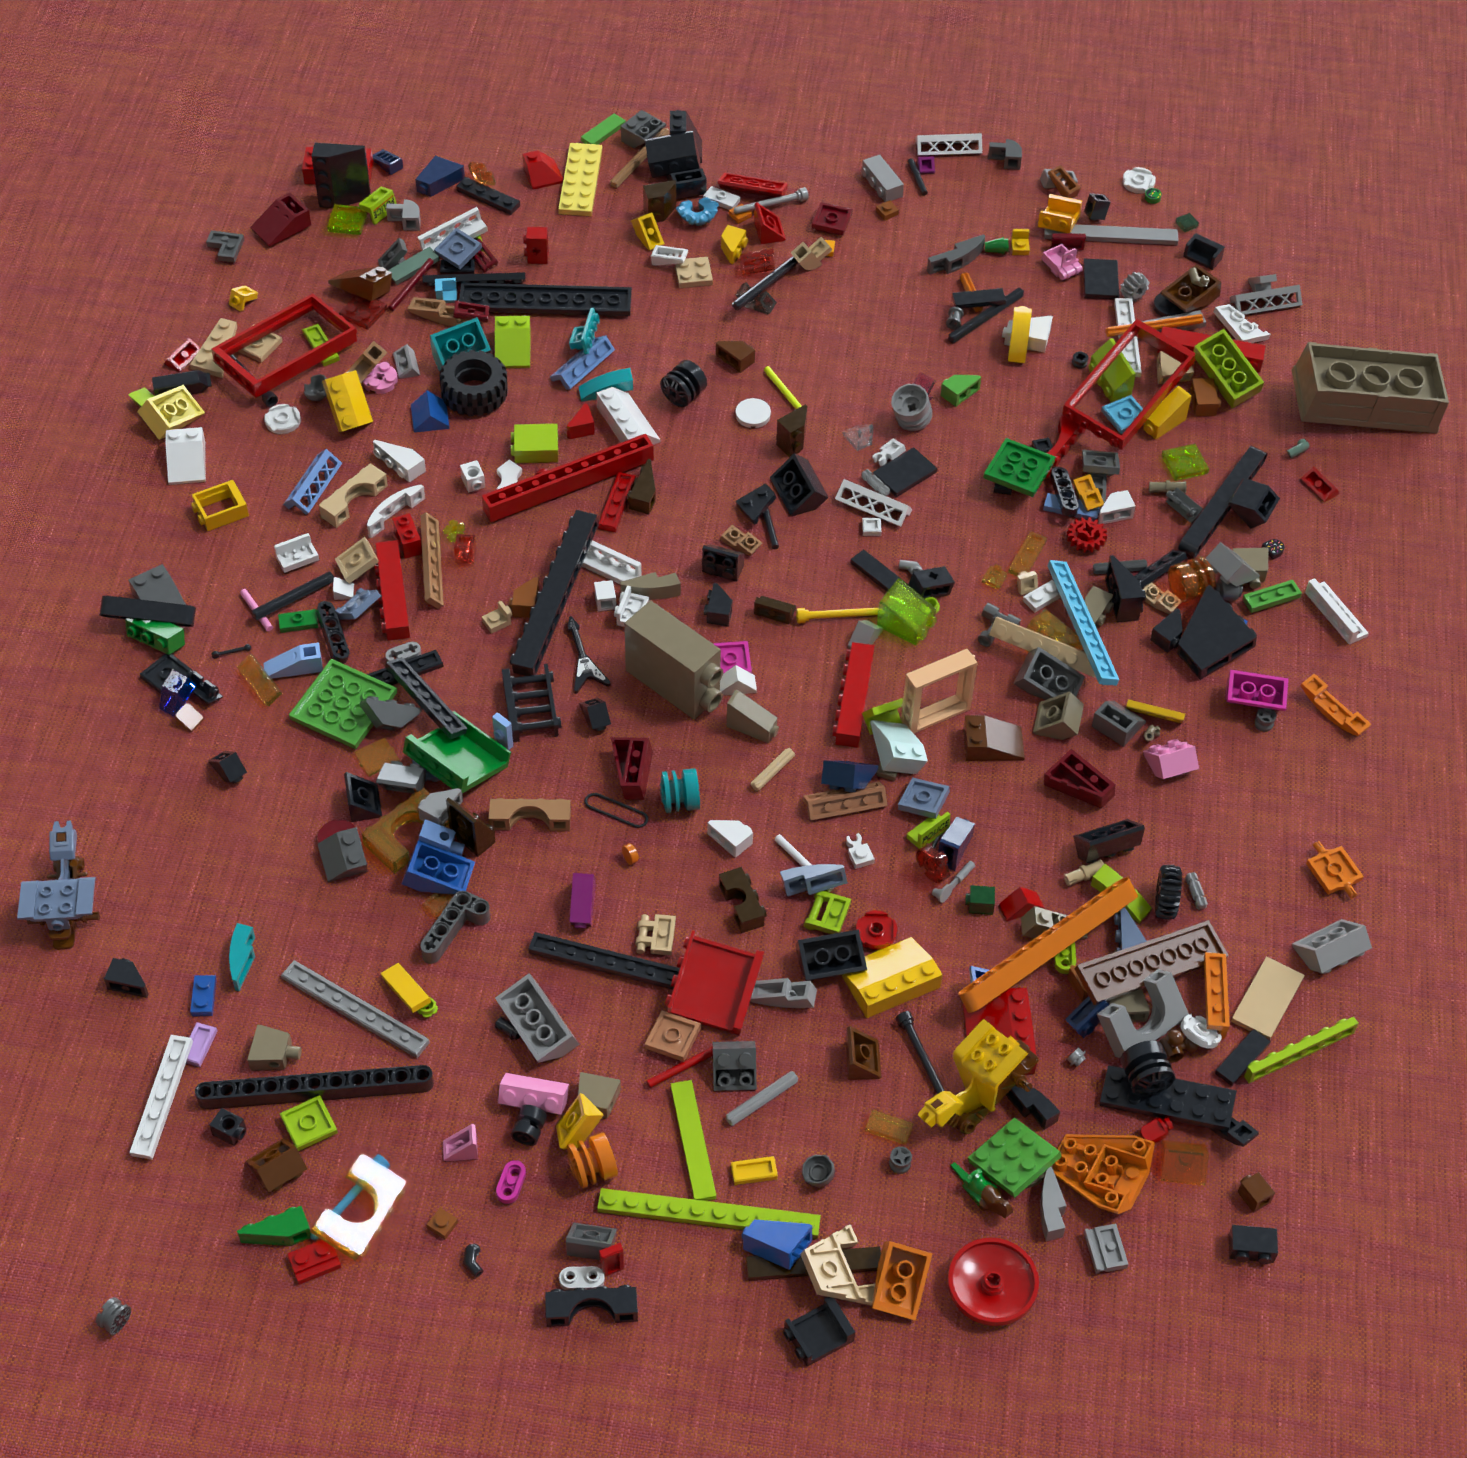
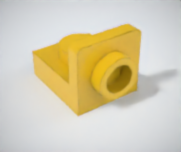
M1029 229L1012 230V255H1029Z
M247 286L231 289L229 305L239 311H243L245 302L257 299L258 292Z

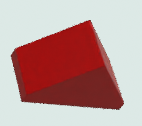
M585 403L568 423V439L595 434L594 420L588 404Z
M1019 887L999 903V907L1007 922L1021 918L1034 906L1045 909L1037 892L1023 887Z

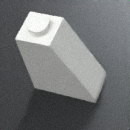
M1053 316L1031 318L1027 349L1045 353ZM1009 320L1008 326L1003 329L1004 345L1010 346L1013 320Z

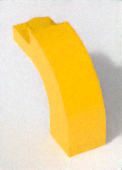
M1024 306L1014 307L1008 361L1025 363L1032 309Z

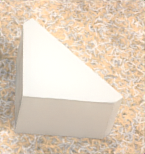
M735 665L723 674L720 680V692L723 695H732L736 689L743 694L757 693L755 675Z

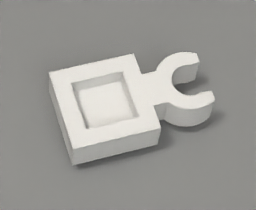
M893 438L880 448L881 452L875 453L872 457L875 463L878 461L879 465L883 466L887 463L888 459L893 460L906 449L902 443Z
M859 833L856 834L857 841H851L850 837L847 836L848 854L855 869L874 864L875 859L868 844H861V835Z

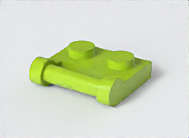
M826 891L815 893V901L809 917L805 919L804 927L808 930L816 929L829 934L840 933L851 904V899ZM828 902L822 921L816 920L822 903Z

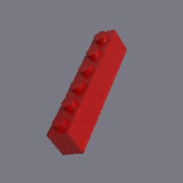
M1163 326L1161 332L1191 351H1194L1195 345L1212 336ZM1232 339L1255 371L1260 372L1266 346Z
M398 540L377 542L376 550L373 551L379 560L378 564L375 565L376 576H380L379 579H376L377 590H381V593H379L381 597L378 598L379 604H383V607L380 608L381 619H385V622H381L382 632L387 634L388 641L410 638Z
M852 642L851 650L847 649L846 661L849 662L844 664L843 671L846 679H842L840 690L843 691V694H839L838 706H841V709L836 710L835 721H838V725L833 727L832 736L836 737L835 745L859 748L864 718L862 713L865 712L875 645Z

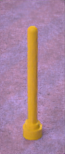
M881 607L809 611L805 610V608H797L796 620L797 623H805L809 619L884 615L886 609Z

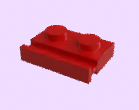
M330 1237L287 1253L299 1285L342 1268Z

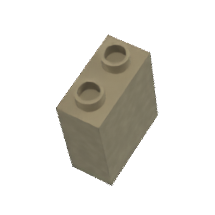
M650 600L624 623L626 671L695 720L704 710L708 712L714 711L723 698V693L720 692V680L723 676V669L720 668L721 649Z

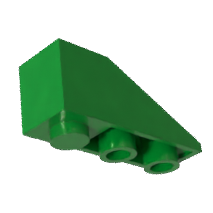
M125 619L127 636L168 655L185 645L184 629L170 622Z
M302 1206L290 1207L283 1213L267 1216L263 1221L247 1224L237 1230L240 1242L248 1244L293 1246L311 1239L310 1236L312 1235Z

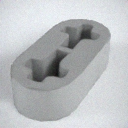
M408 642L391 648L386 652V662L394 660L393 656L396 658L403 657L405 660L421 655V647L417 642Z

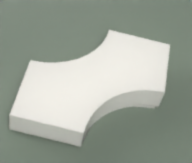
M510 459L497 468V475L502 481L496 489L498 490L516 483L522 475V468Z

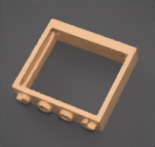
M965 649L907 673L901 713L902 724H906L914 734L970 710L978 665L975 655H972L968 649ZM959 673L956 695L920 709L923 687Z

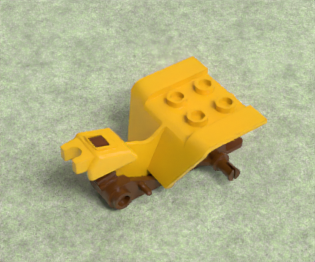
M983 1019L953 1052L954 1062L966 1090L957 1095L950 1091L940 1092L924 1103V1107L918 1113V1116L930 1127H933L936 1123L939 1127L948 1124L953 1128L956 1127L963 1134H971L976 1126L984 1120V1117L990 1111L992 1112L996 1109L995 1106L1012 1087H1022L1026 1092L1030 1091L1029 1088L1032 1089L1033 1085L1027 1081L1024 1075L1029 1073L1038 1063L1039 1058L1030 1051L1029 1046L1023 1041H1016L1012 1036L1009 1038L1005 1037Z

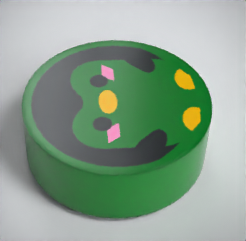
M1149 188L1146 190L1144 198L1148 203L1155 204L1160 202L1162 193L1156 188Z

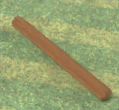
M663 128L653 138L669 135V129ZM646 145L610 180L612 187L617 188L647 158Z

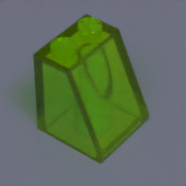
M898 578L879 602L877 625L917 645L920 640L925 639L928 629L934 627L937 621L935 617L936 608L902 579Z

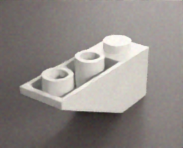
M378 440L373 441L375 456L379 459L381 458L389 468H393L401 478L411 482L426 472L425 459L413 449Z

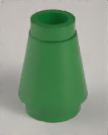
M1002 237L985 242V252L1002 254L1009 252L1008 238L1004 239Z

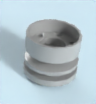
M906 384L894 392L891 405L899 426L908 431H918L925 428L932 419V408L926 390L917 384Z

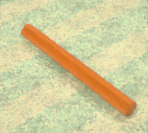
M1202 314L1143 323L1155 330H1160L1163 326L1174 328L1203 323L1204 320ZM1132 324L1108 327L1105 329L1106 336L1123 335Z

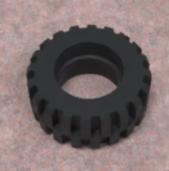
M470 350L469 352L462 351L459 355L451 356V359H448L441 367L439 374L441 397L444 403L454 412L458 411L459 414H467L468 416H482L483 413L489 414L493 412V409H498L506 400L508 393L506 367L501 363V360L497 357L494 358L493 354H486L481 350L479 352H475V350ZM472 380L485 382L477 386L463 384Z

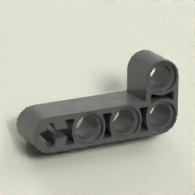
M467 891L457 892L420 944L424 962L428 964L438 962L467 920L476 925L487 924L491 919L489 903Z

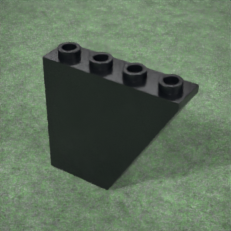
M1209 585L1206 587L1178 643L1177 654L1201 680L1254 648L1257 635L1252 628L1245 624L1244 619L1233 611L1230 603H1226L1223 600L1219 591L1214 590Z

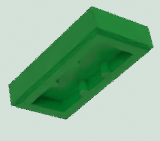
M316 609L278 614L280 633L319 628Z

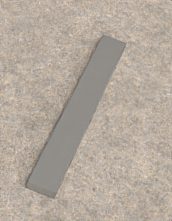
M1075 224L1071 233L1086 234V241L1178 245V229ZM1044 228V239H1051L1052 233L1065 232Z
M295 960L281 975L282 979L415 1058H418L430 1043L429 1039Z

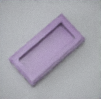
M196 1023L189 1037L192 1038L193 1044L186 1061L187 1064L201 1067L216 1036L217 1028Z

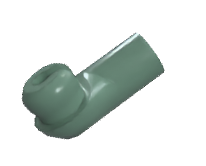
M1300 439L1297 442L1298 445L1287 450L1289 457L1293 458L1307 451L1309 443L1305 439Z

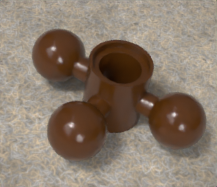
M1171 1030L1167 1036L1159 1040L1165 1049L1169 1063L1181 1060L1184 1057V1049L1187 1052H1195L1199 1049V1045L1187 1037L1184 1038L1183 1034L1178 1030Z

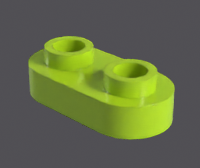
M1075 942L1054 956L1055 968L1062 974H1068L1071 965L1076 966Z

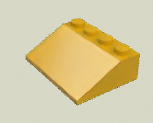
M912 937L866 955L867 971L842 975L866 1018L941 988L942 973L935 961Z

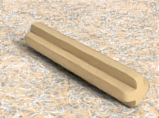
M791 748L785 749L751 782V786L755 791L760 790L795 756Z

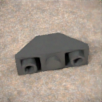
M368 696L360 701L359 705L376 728L390 731L400 729L422 712V708L415 707V704L405 703L402 705L397 704L395 700L381 701L378 697Z

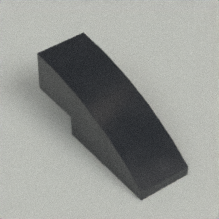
M1014 1086L1006 1094L1024 1118L1031 1114L1044 1130L1058 1122L1060 1115L1058 1108L1035 1088H1029L1030 1091L1026 1092L1022 1087Z

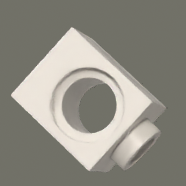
M477 460L460 465L461 478L468 492L485 488V477Z

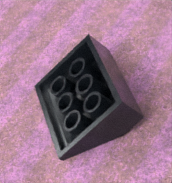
M331 143L314 144L311 157L319 207L338 208L362 202L371 195L365 146Z

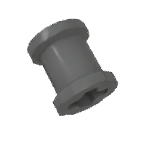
M951 307L948 311L949 318L946 320V326L956 330L961 326L960 320L964 312L959 307Z

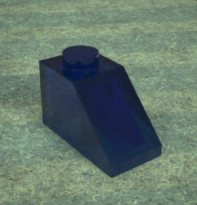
M172 669L162 685L159 709L175 717V714L188 700L196 684L188 677Z

